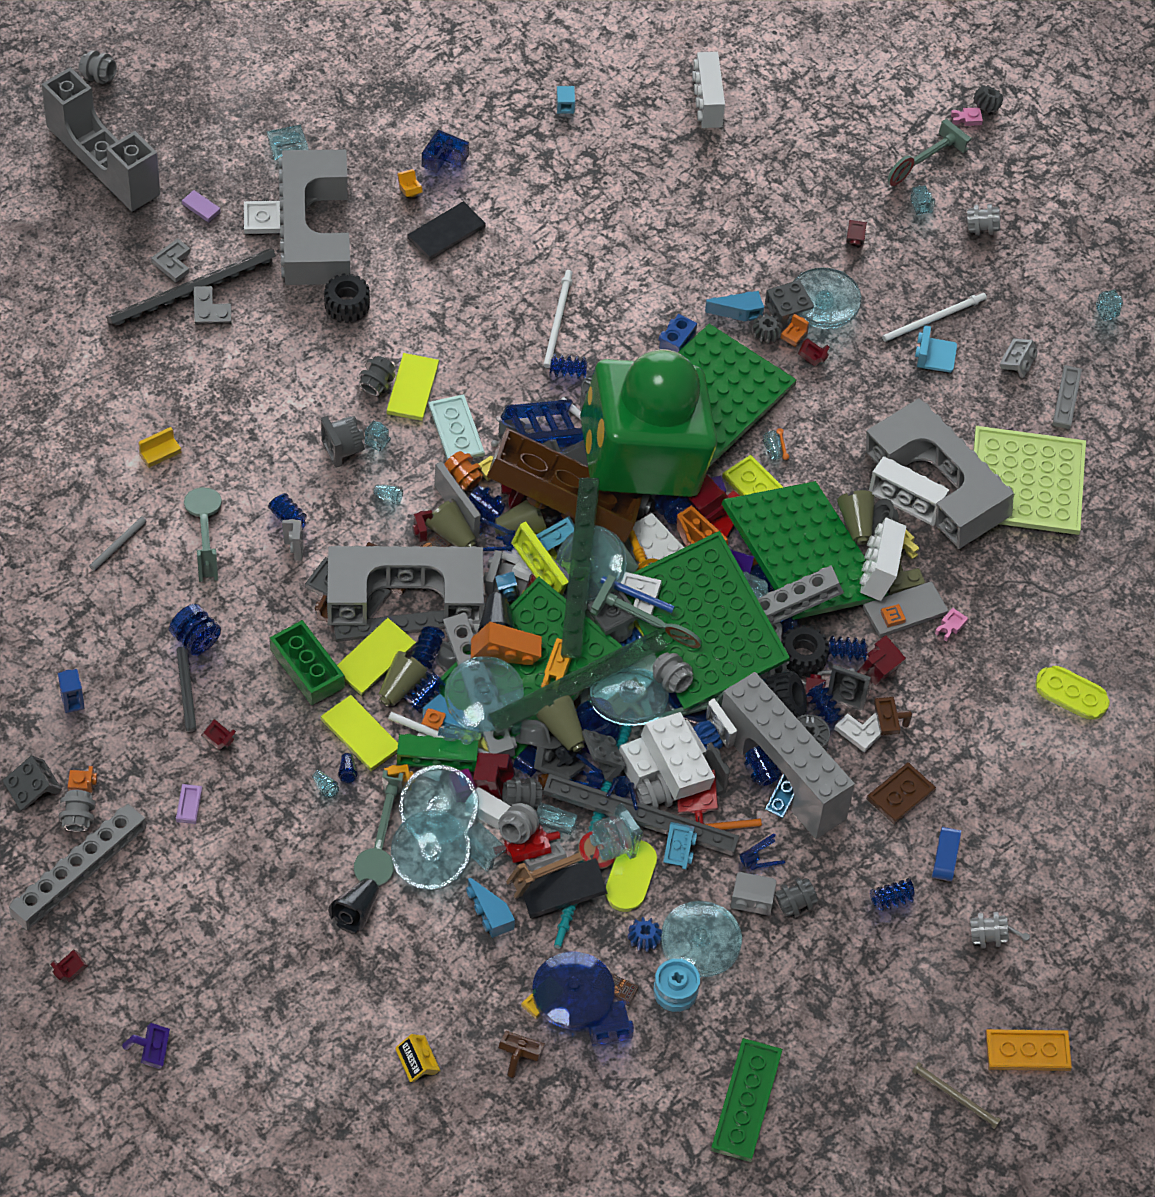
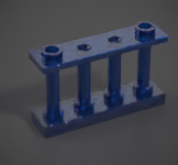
M572 399L506 405L500 417L501 420L512 419L518 433L540 444L554 439L559 447H567L584 440L582 428H575L568 414L573 403ZM552 415H561L567 429H558ZM544 416L551 431H542L536 417ZM520 418L529 419L534 433H526Z

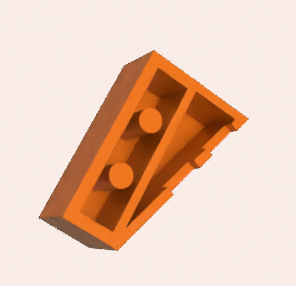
M692 505L677 514V530L686 547L719 531ZM722 534L723 538L725 539L728 545V539Z
M489 622L471 638V659L533 665L541 658L542 636Z

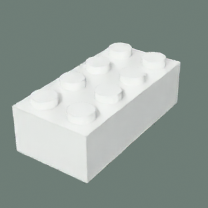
M697 52V59H694L693 62L695 71H692V81L696 82L694 84V95H697L696 108H699L697 120L701 121V128H720L723 125L725 100L718 52Z
M884 456L873 470L869 491L875 497L891 500L895 507L932 526H935L936 503L949 494V489L945 486L937 484L926 476H922Z
M653 513L635 522L633 530L640 546L645 551L646 559L655 558L660 560L684 548ZM628 537L626 542H623V544L625 545L631 556L635 559V556L632 552L634 549Z
M885 518L882 524L879 523L877 525L875 535H871L867 543L869 548L864 557L867 560L863 565L862 571L864 573L859 582L861 584L860 593L881 601L889 590L898 573L906 531L905 525Z
M681 712L645 723L641 736L674 800L709 790L715 776Z
M685 720L701 752L705 757L706 748L697 736L690 722L688 720ZM642 737L620 746L619 752L626 766L623 771L634 789H636L638 784L642 783L644 778H648L650 782L656 780V774L660 773Z

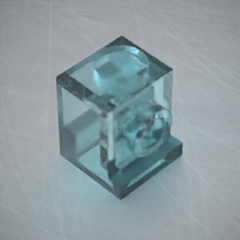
M926 185L913 187L910 200L916 215L933 212L935 198H932V194L928 192Z
M373 420L365 429V443L379 452L391 441L389 429L381 422Z

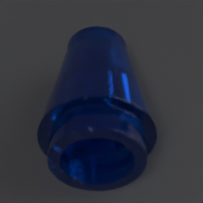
M344 753L341 756L338 777L344 783H352L356 780L358 772L353 755L351 753Z

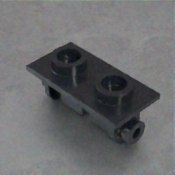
M561 744L556 750V755L560 759L557 766L559 767L564 763L566 766L576 760L575 757L579 756L582 750L574 753V751H568Z

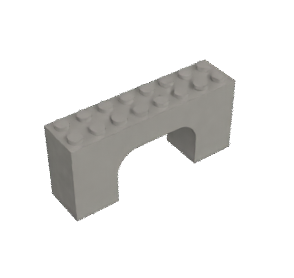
M71 67L42 83L46 126L131 212L160 195L157 152L136 131L118 140L99 120L94 109L92 88Z
M346 149L283 150L282 158H279V182H283L279 183V196H283L280 197V210H283L280 211V224H284L280 225V238H284L280 241L281 252H284L281 253V266H285L281 267V278H285V285H314L329 283V280L331 278L334 279L336 275L342 276L344 273L349 275V233H318L311 230L305 221L307 207L316 201L348 200Z
M920 398L866 430V453L877 465L883 456L894 460L904 467L914 461H927L935 465L957 488L956 491L936 503L935 525L958 549L1012 516L1013 490L1006 486L999 475L994 474L988 464L982 462L976 452L970 450L965 441L959 438L953 429L947 426L942 418L935 414L930 406Z
M328 546V625H367L368 597L374 591L381 588H428L435 590L444 600V619L461 613H466L467 618H470L472 609H479V620L472 622L473 624H480L484 608L483 547Z
M754 672L726 689L723 694L721 708L737 729L734 747L741 755H744L759 745L778 766L793 788L794 800L791 812L811 835L818 839L847 820L855 783L759 675Z

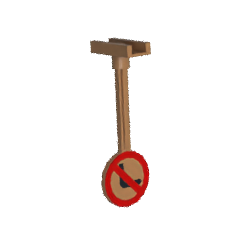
M588 832L581 838L578 844L579 853L534 871L528 870L525 863L519 864L506 882L508 885L514 884L517 891L513 896L516 899L525 893L535 879L580 861L585 862L597 858L599 868H607L617 857L615 842L604 832Z

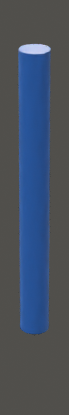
M603 576L600 583L604 584L607 577ZM615 581L613 589L670 613L675 608L671 604Z

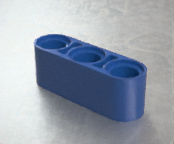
M941 827L932 878L952 882L961 830Z

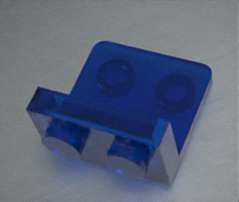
M623 1001L587 1006L584 1013L592 1046L633 1039V1021H629Z

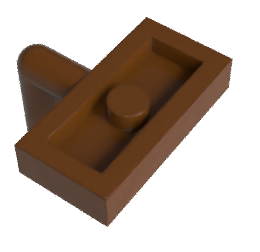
M894 697L874 699L880 736L900 734L899 719H903V727L908 728L910 726L912 712L909 710L897 711Z
M506 1030L498 1048L513 1053L507 1076L515 1077L521 1056L538 1061L545 1043Z

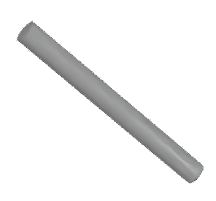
M140 517L95 559L89 567L95 571L147 522L146 519Z

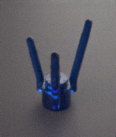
M480 518L481 522L507 533L504 537H496V540L503 541L505 546L483 548V552L495 550L512 551L515 549L511 544L516 534L514 530L506 529L491 521Z
M577 754L576 757L593 771L590 770L587 773L582 770L579 772L587 777L585 781L589 783L572 779L570 781L599 790L605 778L601 773L602 770L596 768L580 754Z
M625 776L613 778L606 797H610L613 790L619 797L626 796L630 791L634 809L638 810L634 783L630 782V779Z
M773 833L750 849L740 853L739 857L743 866L755 870L757 868L785 864V860L757 864V861L760 860L758 852L774 843L775 839L773 838L776 835Z

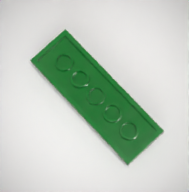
M742 1038L712 1143V1152L752 1162L783 1049Z

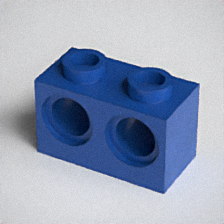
M678 314L675 319L670 320L667 330L661 332L658 339L660 341L659 349L675 352L681 350L696 335L697 323Z
M65 670L58 673L65 713L85 709L78 670Z

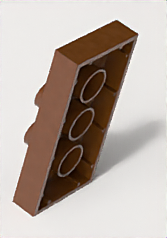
M506 428L497 446L487 474L488 478L526 495L527 501L534 507L546 509L549 506L561 512L563 519L570 516L574 525L584 523L624 543L635 525L643 493L599 490L590 481L588 466L509 428Z

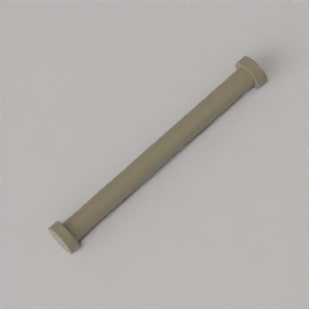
M920 1062L914 1067L912 1073L915 1075L918 1073L990 1123L993 1129L999 1126L1002 1121L1001 1118H996L923 1068V1064Z

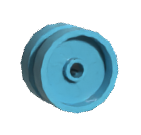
M670 959L662 963L655 974L653 987L657 1003L664 1009L672 1012H681L689 1009L695 1003L699 992L700 974L697 968L689 961L683 959Z

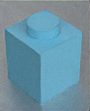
M557 86V114H574V86Z

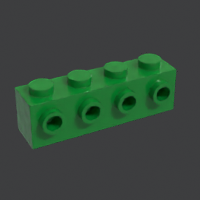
M399 734L397 765L408 764V766L453 770L469 769V771H475L478 741L472 739H453L451 737L440 738L430 735Z

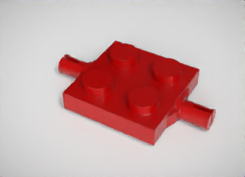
M712 770L715 778L709 790L677 800L679 814H694L695 821L699 822L700 820V823L704 824V813L719 810L715 770Z
M539 822L538 829L526 842L515 844L503 838L504 845L493 848L495 856L507 853L511 857L512 862L516 863L552 853L549 841L561 839L559 831L547 834Z

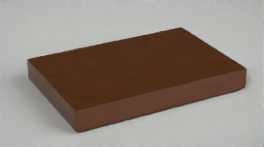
M907 762L868 794L866 799L895 825L935 792L936 787Z

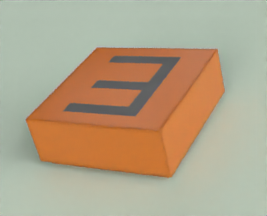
M899 604L881 609L880 613L887 628L906 622Z

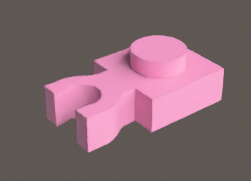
M963 108L962 112L951 110V117H956L952 120L954 125L964 123L965 126L982 125L983 119L980 108Z
M952 608L942 619V625L936 629L935 634L938 636L941 632H945L944 640L947 642L951 632L957 634L968 622V618Z

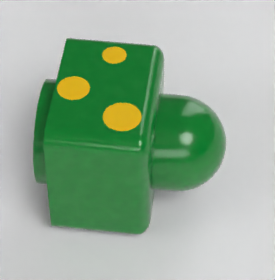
M667 349L649 351L638 357L635 361L619 359L600 360L595 366L580 413L592 485L599 490L674 496L697 495L700 492L717 446L715 425L703 370L693 365L682 354Z

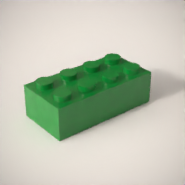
M303 620L269 637L270 651L311 706L345 688L344 674Z

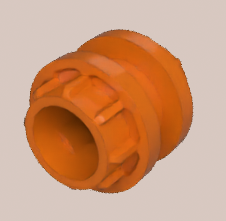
M459 451L453 454L444 465L453 478L456 479L461 489L469 491L482 480V467L478 463L471 464L473 457L470 453L465 454Z

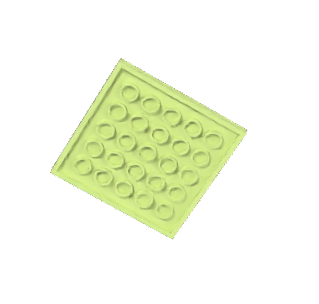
M976 426L973 450L982 462L987 463L990 470L994 474L999 475L1002 482L1014 492L1012 516L999 524L1079 535L1081 530L1086 440Z

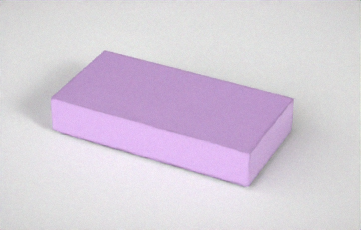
M195 190L182 200V205L208 223L221 212L218 206Z
M182 784L176 822L196 824L202 786Z

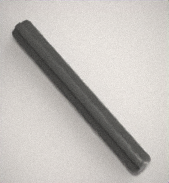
M183 646L178 647L176 650L185 728L187 732L196 731L188 654L187 648Z

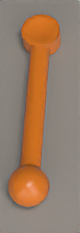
M778 428L776 434L780 438L783 451L782 458L788 460L789 454L786 452L783 439L784 430Z

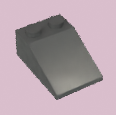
M833 665L826 699L863 711L872 686L871 677Z

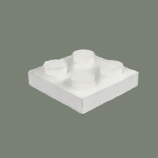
M244 201V234L280 233V201Z

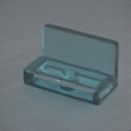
M540 802L536 811L539 825L571 835L572 831L577 827L578 815Z
M481 823L476 824L462 834L460 847L487 872L493 868L495 858L506 851V847Z

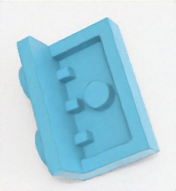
M670 823L663 862L683 866L682 869H686L687 864H692L693 852H690L691 845H695L697 833H693L694 826Z

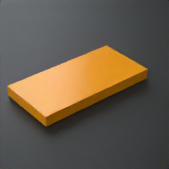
M986 1029L988 1070L1071 1071L1072 1069L1068 1030Z

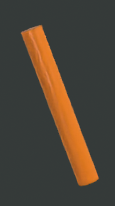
M760 818L705 825L721 830L760 827L762 826V821Z

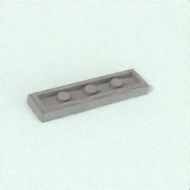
M1064 365L1052 426L1065 429L1071 428L1082 369Z

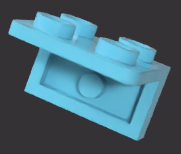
M924 325L923 332H919L917 343H920V347L917 346L915 357H918L917 367L949 373L953 372L957 343L930 338L931 326Z

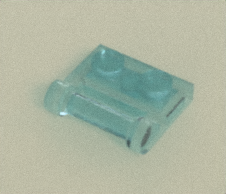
M301 124L266 131L274 160L282 156L283 150H309ZM298 143L301 144V145H299V146H294V147H289V148H284V149H279V150H278V147H283V146H288V145H293V144H298Z
M448 723L439 727L438 736H444L443 739L447 741L459 739L463 744L469 745L473 740L482 738V731L478 728Z

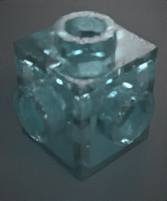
M1116 290L1104 291L1099 294L1096 309L1103 321L1120 315L1123 299Z

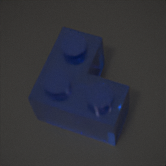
M438 129L422 152L421 167L438 173L444 162H448L461 168L469 157V142Z

